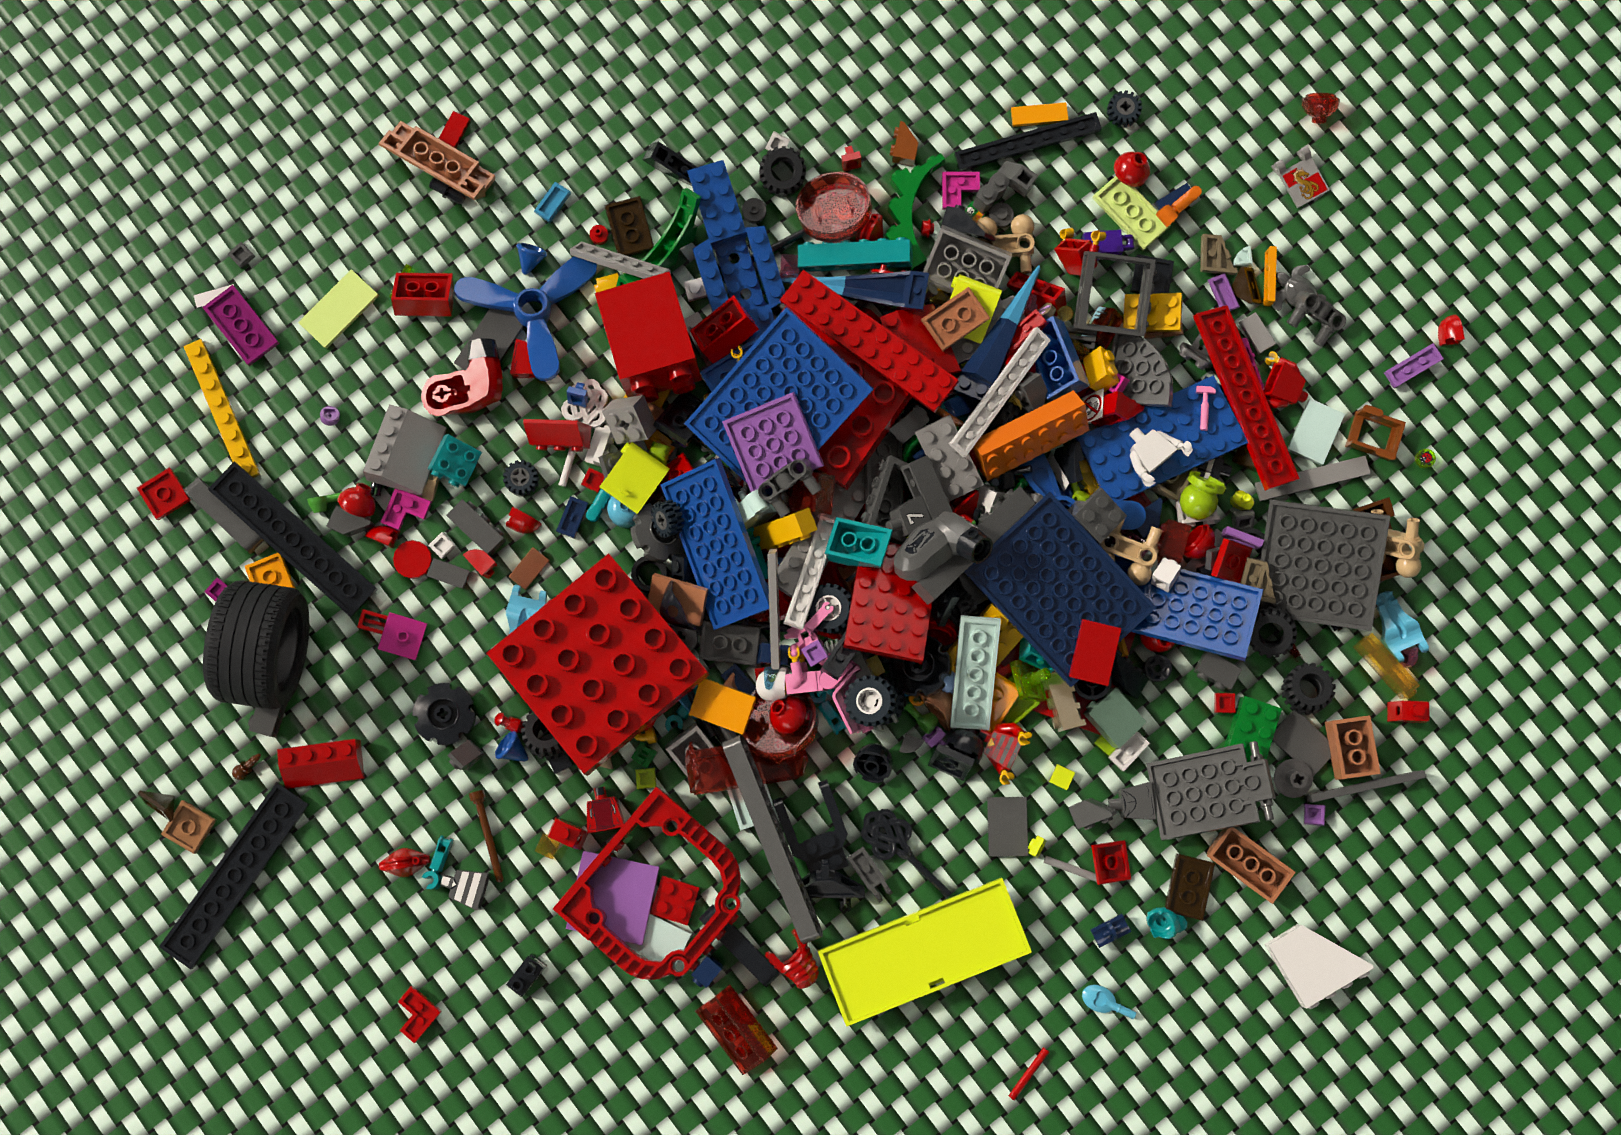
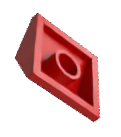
M1125 840L1091 845L1097 885L1131 879Z

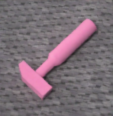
M1196 386V393L1203 394L1200 430L1207 431L1209 417L1208 394H1215L1216 390L1210 386Z

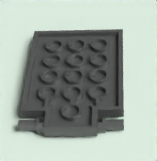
M1257 741L1250 742L1251 762H1247L1245 747L1242 743L1146 763L1149 781L1152 783L1154 806L1162 841L1258 823L1260 818L1256 802H1260L1261 807L1264 809L1266 821L1274 820L1271 806H1273L1272 799H1276L1272 778L1268 760L1263 759L1262 754H1260Z

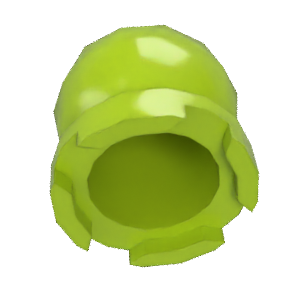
M1190 471L1187 480L1191 484L1182 491L1179 503L1181 510L1187 517L1202 520L1212 516L1218 505L1217 494H1223L1226 486H1224L1223 482L1212 476H1209L1207 479L1200 476L1201 472Z

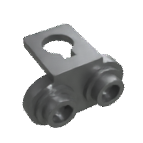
M1199 334L1192 345L1182 342L1179 346V354L1187 360L1193 358L1196 360L1195 365L1201 370H1205V368H1211L1213 364L1211 359L1207 357V349L1203 348L1202 351L1198 349L1200 347L1199 341L1202 339Z

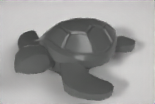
M1300 265L1295 267L1291 272V278L1284 272L1276 273L1277 282L1285 287L1275 294V302L1273 303L1275 310L1280 311L1282 309L1285 299L1295 307V297L1301 291L1314 293L1326 300L1325 295L1318 294L1314 285L1308 279L1302 277L1303 274L1310 271L1309 266Z

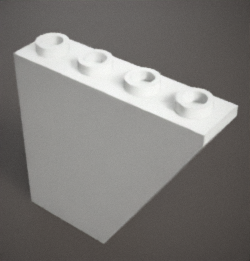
M1299 924L1264 944L1301 1007L1306 1009L1317 1007L1320 1004V1000L1335 996L1338 989L1350 987L1353 984V980L1358 977L1362 979L1370 974L1369 971L1374 968L1367 961Z

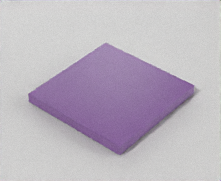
M795 392L722 421L751 492L757 490L775 472L796 459H808L813 470L824 466ZM798 462L796 468L802 473L804 466Z
M583 851L577 879L598 856L597 853ZM611 857V862L606 867L602 866L588 883L594 888L595 906L604 910L607 916L605 925L621 940L643 945L660 867ZM594 912L591 915V921L597 924L600 917ZM567 922L566 929L577 931Z

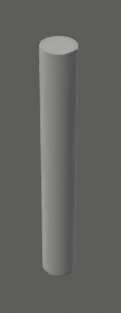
M1045 856L1043 863L1097 882L1096 873Z

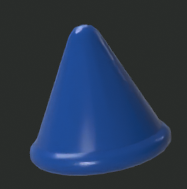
M518 243L516 245L524 275H528L547 256V252L537 246L527 243Z
M516 731L508 733L501 740L495 751L497 759L526 762L529 759Z

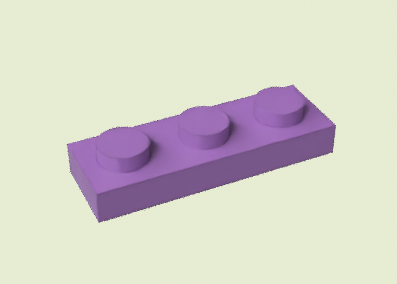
M1433 343L1385 371L1384 374L1392 387L1396 388L1444 358Z

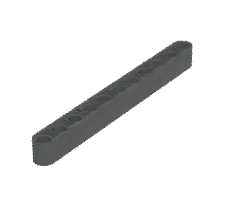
M743 735L729 739L722 744L725 755L797 935L803 944L823 937L822 928L748 744Z

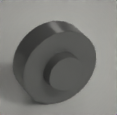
M750 198L742 206V215L749 223H760L766 216V206L762 200Z
M1006 203L995 204L989 213V218L993 219L997 228L1000 229L1008 227L1014 217L1012 208Z

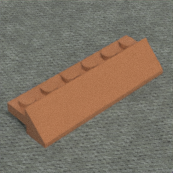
M402 121L398 123L393 131L389 130L379 142V146L473 200L485 197V192L495 180V175L480 167L479 162L421 128L417 126L412 128Z

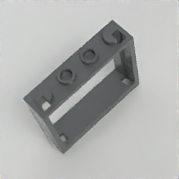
M1084 251L1073 328L1144 336L1149 326L1147 315L1151 311L1150 295L1154 292V283L1152 282L1153 275L1155 276L1157 272L1155 270L1156 260ZM1095 259L1144 265L1134 329L1086 323Z
M891 455L881 460L880 465L877 466V476L872 482V492L866 500V510L861 516V519H863L862 523L882 527L876 524L875 521L892 468L902 472L900 467L908 463ZM892 532L890 542L902 545L907 538H899L897 533Z

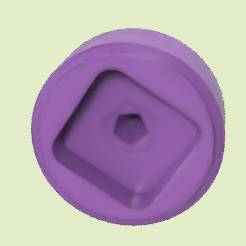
M333 406L324 407L320 412V420L325 425H335L340 420V413Z

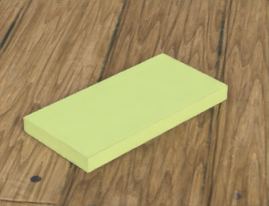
M1116 176L1092 197L1127 235H1133L1134 243L1142 251L1171 226L1166 227L1155 215L1158 211L1135 187L1123 184Z
M350 270L298 323L327 349L379 295L353 270Z

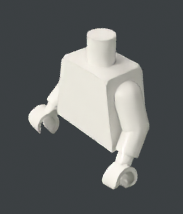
M1136 428L1130 433L1131 438L1136 442L1130 449V459L1135 472L1142 479L1146 487L1156 483L1154 482L1155 479L1149 474L1170 458L1176 450L1181 449L1186 456H1189L1193 451L1189 441L1183 443V441L1161 431L1151 430L1144 435L1139 428Z

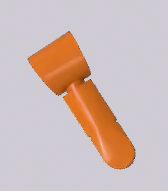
M1193 186L1171 206L1170 204L1164 206L1155 215L1168 227L1183 210L1201 195V188Z

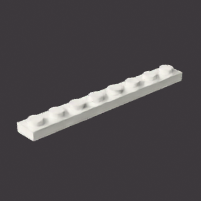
M1038 327L1031 331L949 443L962 457L968 455L1050 342V339Z

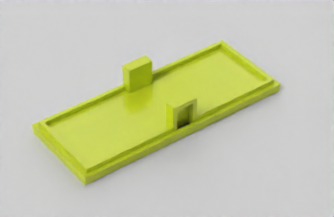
M1002 877L818 950L846 1027L1032 953ZM942 981L945 982V983H943V984H941V985H938V986L933 987V988L930 989V986H932V985H935V984L940 983V982H942Z

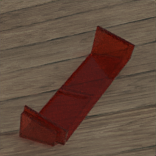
M794 731L793 733H791V736L800 734H797V731ZM754 741L752 745L750 742H747L763 784L796 780L804 775L808 762L804 747L790 755L777 757L769 756L756 750L754 747L759 741ZM692 742L689 743L685 763L690 793L699 795L739 788L723 746L694 750Z

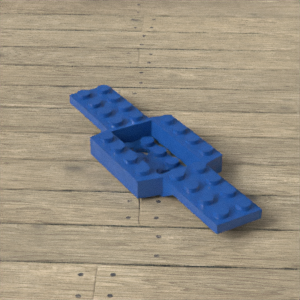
M720 160L687 171L693 191L701 196L699 210L708 236L706 241L692 250L712 312L728 300L713 253L714 249L730 298L734 295L757 325L759 330L742 343L745 345L764 333L775 319L772 309L782 304L780 299L785 294V289L765 226H744L724 160ZM746 238H748L768 304L765 303L745 241ZM732 253L738 254L740 257L739 262L731 263L729 255ZM743 289L750 290L751 297L749 299L741 298L740 292Z

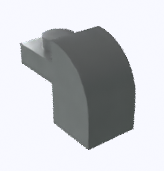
M915 405L891 427L890 431L903 444L915 434V431L921 429L929 422V417L923 408Z

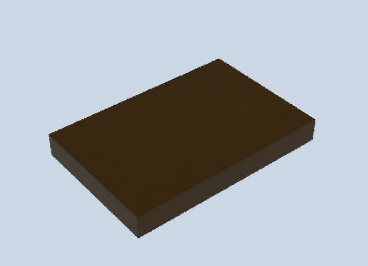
M641 196L604 205L617 253L630 257L651 251L654 244Z
M1176 853L1165 902L1166 909L1178 915L1203 921L1215 863Z

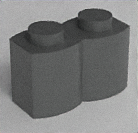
M1001 172L995 173L990 178L988 184L979 189L972 206L982 214L990 211L994 202L1003 197L1010 180Z

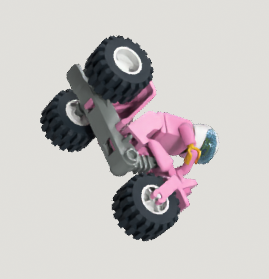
M831 583L819 585L807 616L808 622H805L803 630L792 627L787 630L788 634L784 635L786 640H799V642L792 644L788 648V656L793 662L790 663L792 674H789L788 667H783L782 665H780L779 669H772L771 666L765 667L756 680L757 693L762 699L774 702L787 698L788 694L835 689L832 697L850 734L860 733L861 731L864 734L874 729L873 726H877L882 731L884 730L882 725L899 722L898 718L905 709V693L897 688L898 683L895 680L874 676L862 651L856 652L838 681L823 671L808 672L807 662H805L806 657L801 649L820 639L818 636L819 631L835 634L846 630L852 594L839 585ZM808 632L810 636L804 638L803 634ZM820 639L829 656L840 641L835 639L836 643H834V640H831L830 645L828 641L824 644ZM828 658L819 662V664L823 666Z

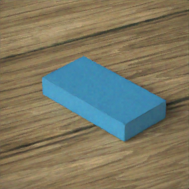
M554 182L534 210V213L551 223L571 195V192L557 182Z

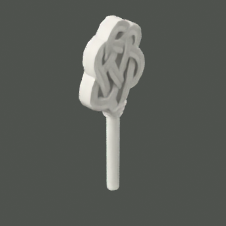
M588 379L583 382L585 384L584 389L588 393V399L590 398L587 406H579L580 412H578L577 405L568 404L566 400L561 407L562 415L566 420L580 421L583 419V423L590 425L591 428L602 427L606 422L602 410L607 406L609 397L596 380ZM570 407H571L572 415L568 413V410H569ZM569 448L558 484L562 487H566L576 451H572V448Z

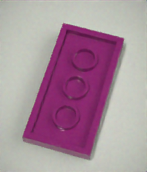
M231 285L202 307L248 366H251L280 344L234 285Z

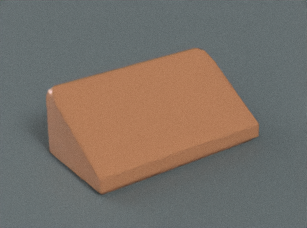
M532 547L509 575V578L526 590L550 560Z

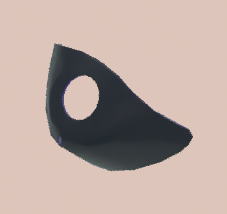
M671 580L662 598L660 614L671 625L687 630H696L689 626L686 621L683 608L672 591L673 581ZM669 606L677 607L678 615L676 617L669 616L667 612Z

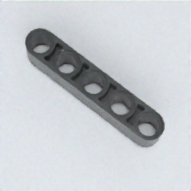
M197 477L184 490L186 494L246 551L252 554L264 540L208 490L210 486Z

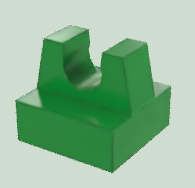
M641 741L631 758L648 769L658 752Z

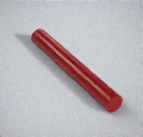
M1044 1047L1008 1095L1012 1100L1015 1101L1050 1053Z

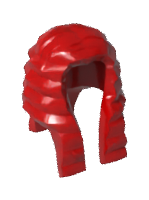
M793 929L791 933L796 938L798 949L792 957L785 962H781L770 951L765 953V957L769 959L774 968L791 979L798 989H804L813 985L819 975L818 966L813 958V954L810 952L808 943H801L796 930Z

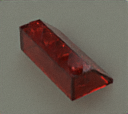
M730 984L695 1010L742 1075L763 1063L778 1049Z

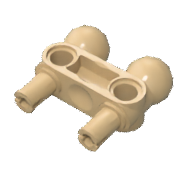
M1024 214L1017 215L1011 222L1013 234L996 235L997 225L993 219L988 217L978 219L996 238L995 242L984 239L979 240L1011 252L1012 257H1020L1021 273H1031V256L1034 254L1035 243L1032 234L1035 225L1032 218ZM1020 241H1026L1029 247L1026 249L1022 248Z
M1373 509L1371 510V513L1383 514L1384 511L1381 509ZM1417 518L1407 519L1406 533L1388 529L1383 563L1386 558L1385 554L1398 557L1396 570L1405 578L1417 576L1422 568L1419 558L1420 553L1424 550V542L1418 536L1420 519Z
M1123 520L1108 535L1115 538L1114 546L1107 547L1104 543L1105 539L1099 545L1114 561V554L1134 561L1129 566L1127 575L1137 586L1147 584L1152 577L1151 568L1159 552L1156 546L1163 530L1152 526L1146 542L1140 543L1121 535L1120 531L1124 523ZM1145 550H1149L1152 553V557L1148 561H1144L1141 558V554Z

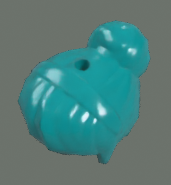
M1166 907L1153 908V910L1147 913V925L1150 927L1154 938L1171 939L1177 933H1181L1187 928L1186 919L1181 915H1176L1173 911L1166 909Z

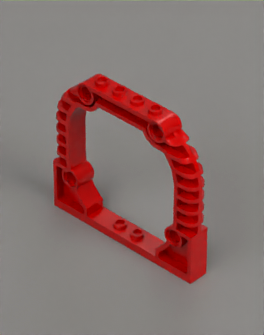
M655 787L554 906L553 910L631 976L645 980L661 979L671 974L682 976L689 972V970L693 972L700 964L699 958L703 954L707 956L713 949L711 944L714 940L717 939L719 941L726 933L725 927L728 924L733 925L738 919L739 915L737 913L742 907V900L738 896L741 887L740 868L733 853L720 840L696 821L693 816L659 787ZM671 821L677 823V829L674 832L668 829V824ZM638 824L644 828L662 827L663 832L668 836L682 835L714 863L720 871L723 888L715 899V914L685 949L670 952L662 961L648 960L639 955L605 925L606 913L604 910L596 908L594 888L588 884L602 866L606 867L611 862V855L623 848L625 845L623 841ZM729 898H733L736 901V907L733 910L729 909L726 905ZM594 912L600 917L597 924L591 921V915ZM677 960L683 961V971L676 970L675 963Z

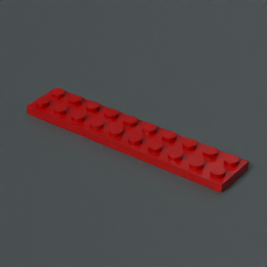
M805 270L799 274L780 299L782 304L789 307L800 317L934 413L959 383V380Z
M1228 305L1195 314L1193 318L1228 403L1248 441L1246 446L1264 490H1270L1297 481L1300 478Z

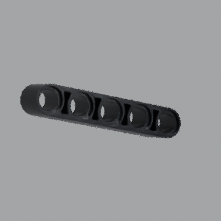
M712 904L699 917V920L704 925L715 914V905ZM728 924L724 929L726 933L719 941L767 988L781 973L774 968L769 960L734 925Z

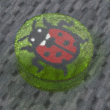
M1422 449L1415 455V462L1420 468H1429L1436 461L1435 453L1430 449Z

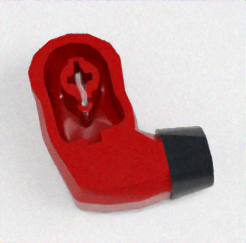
M480 338L469 341L467 358L469 365L467 370L434 375L427 379L422 388L421 399L423 407L429 414L445 416L474 413L501 399L503 389L502 370L496 340Z

